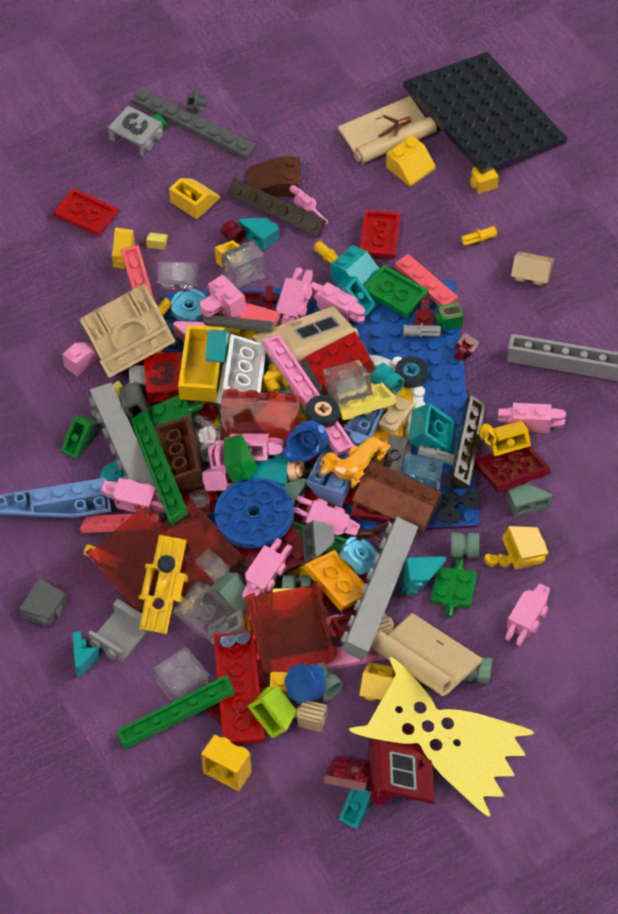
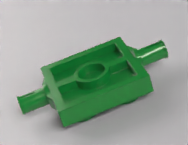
M179 395L150 407L154 427L185 416H189L195 427L193 420L194 412L204 409L201 401L190 405L188 400H180Z
M462 558L456 559L455 568L440 567L436 574L431 604L446 607L444 617L447 619L448 616L449 619L453 618L454 609H471L477 572L462 569L464 563Z

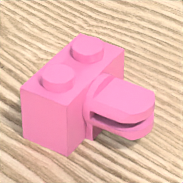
M224 275L208 283L210 296L200 302L202 314L206 317H211L219 311L222 314L226 313L229 317H237L247 310L244 295Z
M211 445L208 449L210 468L202 472V481L206 491L226 490L236 482L232 483L224 466V445Z

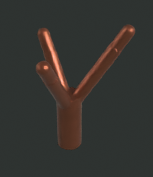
M384 114L383 118L394 122V125L379 134L378 137H383L394 129L393 136L396 137L401 126L411 123V118L407 116L397 120Z
M390 521L374 529L358 530L356 537H372L381 542L382 538L377 536L376 533L385 531Z

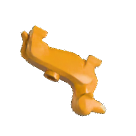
M370 437L358 447L354 445L348 452L349 457L346 459H340L332 452L327 453L320 460L321 469L319 475L323 477L333 471L340 479L351 481V487L354 488L359 483V479L364 475V470L370 459L376 455V460L379 462L391 446L387 444V441L382 442L375 437Z

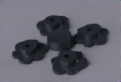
M451 472L442 475V486L447 487L449 491L444 493L443 496L441 495L440 501H443L446 508L440 509L439 520L446 522L447 525L460 521V510L455 509L459 500L461 503H464L465 508L470 507L472 509H477L479 503L482 502V497H480V493L477 490H466L459 498V495L453 491L461 487L449 480Z

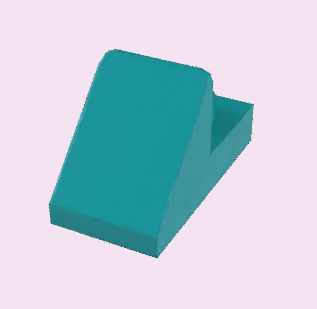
M81 631L73 632L77 677H81L100 657L98 647L87 648L86 639H82Z
M366 788L365 791L351 789L338 820L357 830L372 808L370 804V789Z

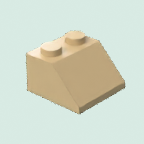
M518 252L514 257L511 276L515 277L517 281L526 282L527 279L532 280L533 284L544 285V283L549 282L554 258Z

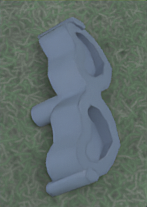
M247 631L237 633L236 635H222L219 641L223 646L231 647L235 641L239 644H246L251 635Z

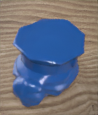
M314 420L298 423L296 428L286 438L287 447H284L282 451L283 458L290 463L296 461L306 462L314 456L323 453L329 441L325 427Z
M301 663L289 668L284 680L289 697L301 704L306 701L314 702L324 694L325 674L321 667L315 664L306 666Z

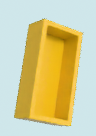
M187 325L178 385L180 400L216 402L222 363L205 360L207 333L211 329L225 330V327Z

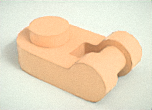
M303 462L287 463V474L290 482L299 480L302 477V472L305 470Z

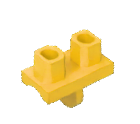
M275 364L269 365V371L264 372L262 377V391L267 390L271 395H275L280 392L281 385H284L287 390L292 389Z

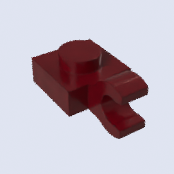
M266 286L265 308L277 311L273 305L277 304V293H273V286Z
M422 297L421 310L416 309L414 325L433 326L434 311L429 310L430 297Z
M464 333L454 346L458 351L453 358L460 362L464 355L470 357L480 342Z

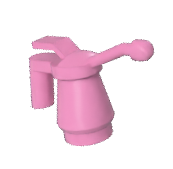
M292 185L290 191L296 195L294 197L296 207L306 211L313 210L320 218L327 221L325 224L327 225L328 220L315 209V199Z

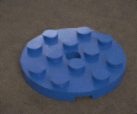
M253 478V480L238 481L229 486L219 497L214 514L217 528L228 542L243 548H261L264 545L273 544L276 539L282 538L287 533L293 522L294 507L290 494L282 485L266 478ZM254 510L259 511V514L254 516H250L249 514L251 511Z

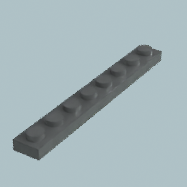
M141 89L132 99L133 105L154 115L160 113L164 120L245 160H248L257 149L256 144L144 89Z

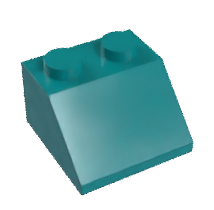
M352 245L331 263V281L338 284L343 278L356 276L362 285L365 286L379 268L367 251Z
M431 403L422 405L412 411L408 442L418 449L420 445L434 449L439 448L440 451L450 453L455 421Z
M282 453L268 457V460H255L258 468L247 479V481H250L253 478H266L279 484H287L290 481L287 474L288 461L283 458Z
M446 557L407 558L398 577L400 594H406L407 596L417 595L446 561Z

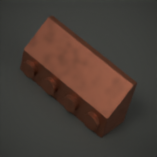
M189 416L154 427L178 488L190 491L205 486L202 481L204 467L199 454L197 435Z
M370 461L360 480L352 502L391 520L399 517L417 526V531L423 534L439 506L442 492Z

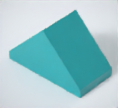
M219 329L208 331L206 361L225 363L230 331Z

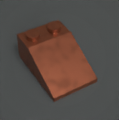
M282 156L248 167L247 184L275 197L294 198L296 195L290 191V187L294 185L300 189L301 157Z

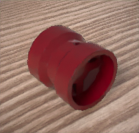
M229 220L222 226L221 234L226 238L229 237L230 241L233 240L239 244L244 239L246 230L238 227L237 223L233 220Z

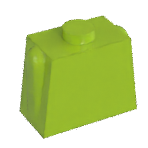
M278 685L273 688H265L248 705L271 738L287 731L297 712Z

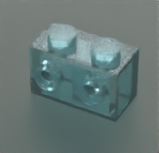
M405 455L402 474L440 490L444 460L417 455Z

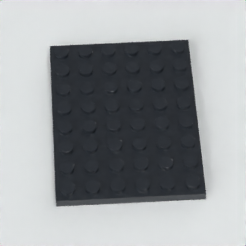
M488 52L403 82V87L481 174L562 145L567 141V137Z

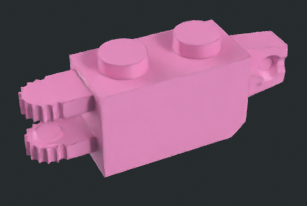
M297 267L292 279H285L276 308L280 315H282L280 325L305 316L308 300L312 296V286H310L313 276L312 270L307 269L301 281L303 269Z
M315 282L310 284L312 286V296L317 300V306L320 310L334 306L348 322L351 320L358 324H363L365 321V308L358 304L357 298L328 282L323 286Z
M513 403V407L498 409V422L511 424L522 420L528 432L550 433V427L560 428L565 425V410L551 409L550 404Z
M242 434L254 460H268L269 455H278L283 451L285 443L281 438H269V434ZM224 440L215 441L214 445H224Z
M119 478L118 482L104 481L101 493L114 499L118 509L138 514L152 513V511L165 513L162 503L156 502L161 500L156 487L153 485Z
M297 496L296 500L299 503L308 506L306 512L294 507V513L303 517L301 523L307 525L312 520L333 525L334 535L338 536L343 533L353 536L357 535L360 525L349 518L350 515L346 514V510L337 506L334 508L327 506L328 502L317 498L316 501H310Z
M276 539L270 548L264 545L245 573L247 585L242 598L251 604L260 595L264 596L267 591L270 592L275 585V578L277 575L281 576L286 568L285 559L291 552L292 546L288 544L280 555L276 552L281 545L282 540Z
M539 584L534 591H524L508 618L507 629L509 630L505 636L506 640L510 641L514 633H517L520 636L517 638L516 644L521 646L525 639L530 637L532 632L536 633L540 625V618H545L549 609L547 607V600L550 588Z

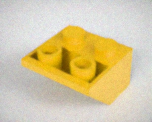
M180 178L169 188L170 202L195 219L202 216L220 199L218 194L195 179Z

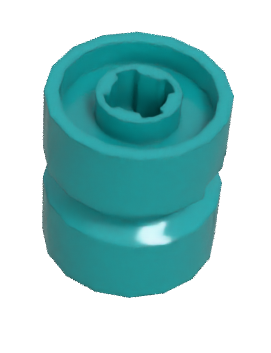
M385 363L376 366L375 371L371 372L369 376V382L375 385L383 383L395 395L399 393L405 383L404 378L398 373L393 372V369Z

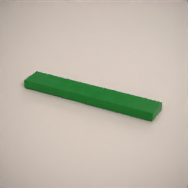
M225 675L116 731L126 750L236 693L228 676Z

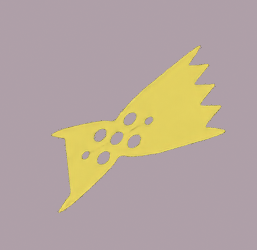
M390 657L391 664L396 673L395 678L369 724L353 727L349 730L355 734L378 740L404 744L419 743L427 758L432 760V764L440 774L476 808L490 817L489 809L483 797L504 796L494 777L514 776L505 757L525 756L515 737L530 735L534 732L527 728L478 713L453 709L438 710L431 697L410 672L396 659ZM416 702H423L426 705L427 709L424 713L419 714L414 710ZM397 706H401L403 708V712L397 713L395 711V708ZM443 718H451L454 722V727L449 730L443 728L441 724ZM429 720L433 722L434 730L432 732H425L422 729L423 721ZM405 723H410L414 726L415 731L412 735L403 733L402 726ZM432 739H439L442 742V749L439 751L432 750L430 741ZM455 739L460 740L461 745L455 746L453 744V741Z

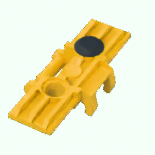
M159 535L154 561L152 564H145L146 574L141 595L138 597L139 600L145 601L139 629L167 634L174 601L183 604L184 597L181 596L183 583L187 582L188 576L180 573L187 540ZM154 571H159L155 594L150 596ZM158 600H164V606L161 609H155L153 603H156Z

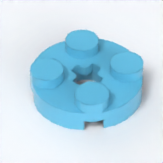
M189 289V292L184 293L183 291L178 292L171 301L172 315L182 322H198L204 316L201 311L200 302L206 298L205 295L195 289ZM191 304H193V307H192V308H187V307H186V305H191Z
M351 537L342 546L340 556L354 568L357 574L363 575L368 573L370 568L374 569L375 564L372 562L377 551L366 540L358 541L355 540L357 537Z

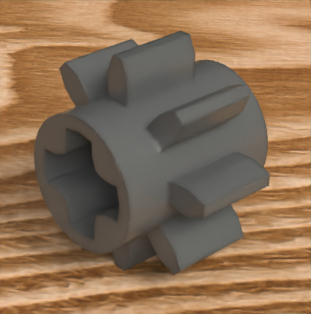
M200 91L188 93V97L185 100L187 109H192V113L204 111L203 107L207 104L205 95H200Z

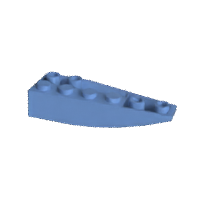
M382 408L374 410L370 414L355 416L343 427L354 445L358 447L367 438L373 437L383 412ZM328 444L323 453L319 455L306 484L320 499L342 508L349 493L351 481L340 479L333 471L323 477L319 475L322 457L327 453H334ZM345 453L337 457L340 459H346L347 457H349L348 453Z
M100 478L0 495V515L76 518L111 512L110 498L101 493L103 483L107 479Z

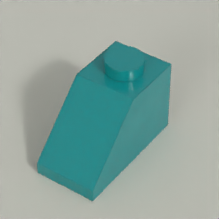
M241 218L238 220L239 227L246 230L245 237L263 251L279 240V227L267 218Z
M356 276L343 278L337 284V288L358 299V304L365 308L364 316L375 307L376 302Z

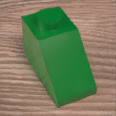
M86 415L74 416L61 451L78 459L93 441L99 426L98 422Z
M242 434L224 439V466L232 483L249 479L258 468Z

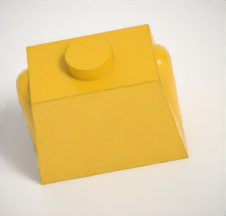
M509 526L502 537L515 570L540 565L545 561L548 551L538 527Z

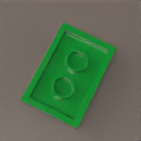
M385 265L364 286L374 300L406 318L420 305L422 297H427L429 292L426 288Z

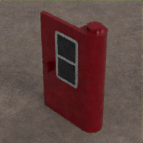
M402 726V731L406 735H412L415 731L413 727ZM368 737L371 802L376 805H384L394 795L433 804L432 760L427 758L419 743L389 742Z

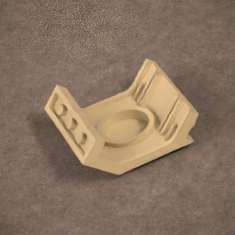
M145 283L79 318L109 378L175 342L165 319Z

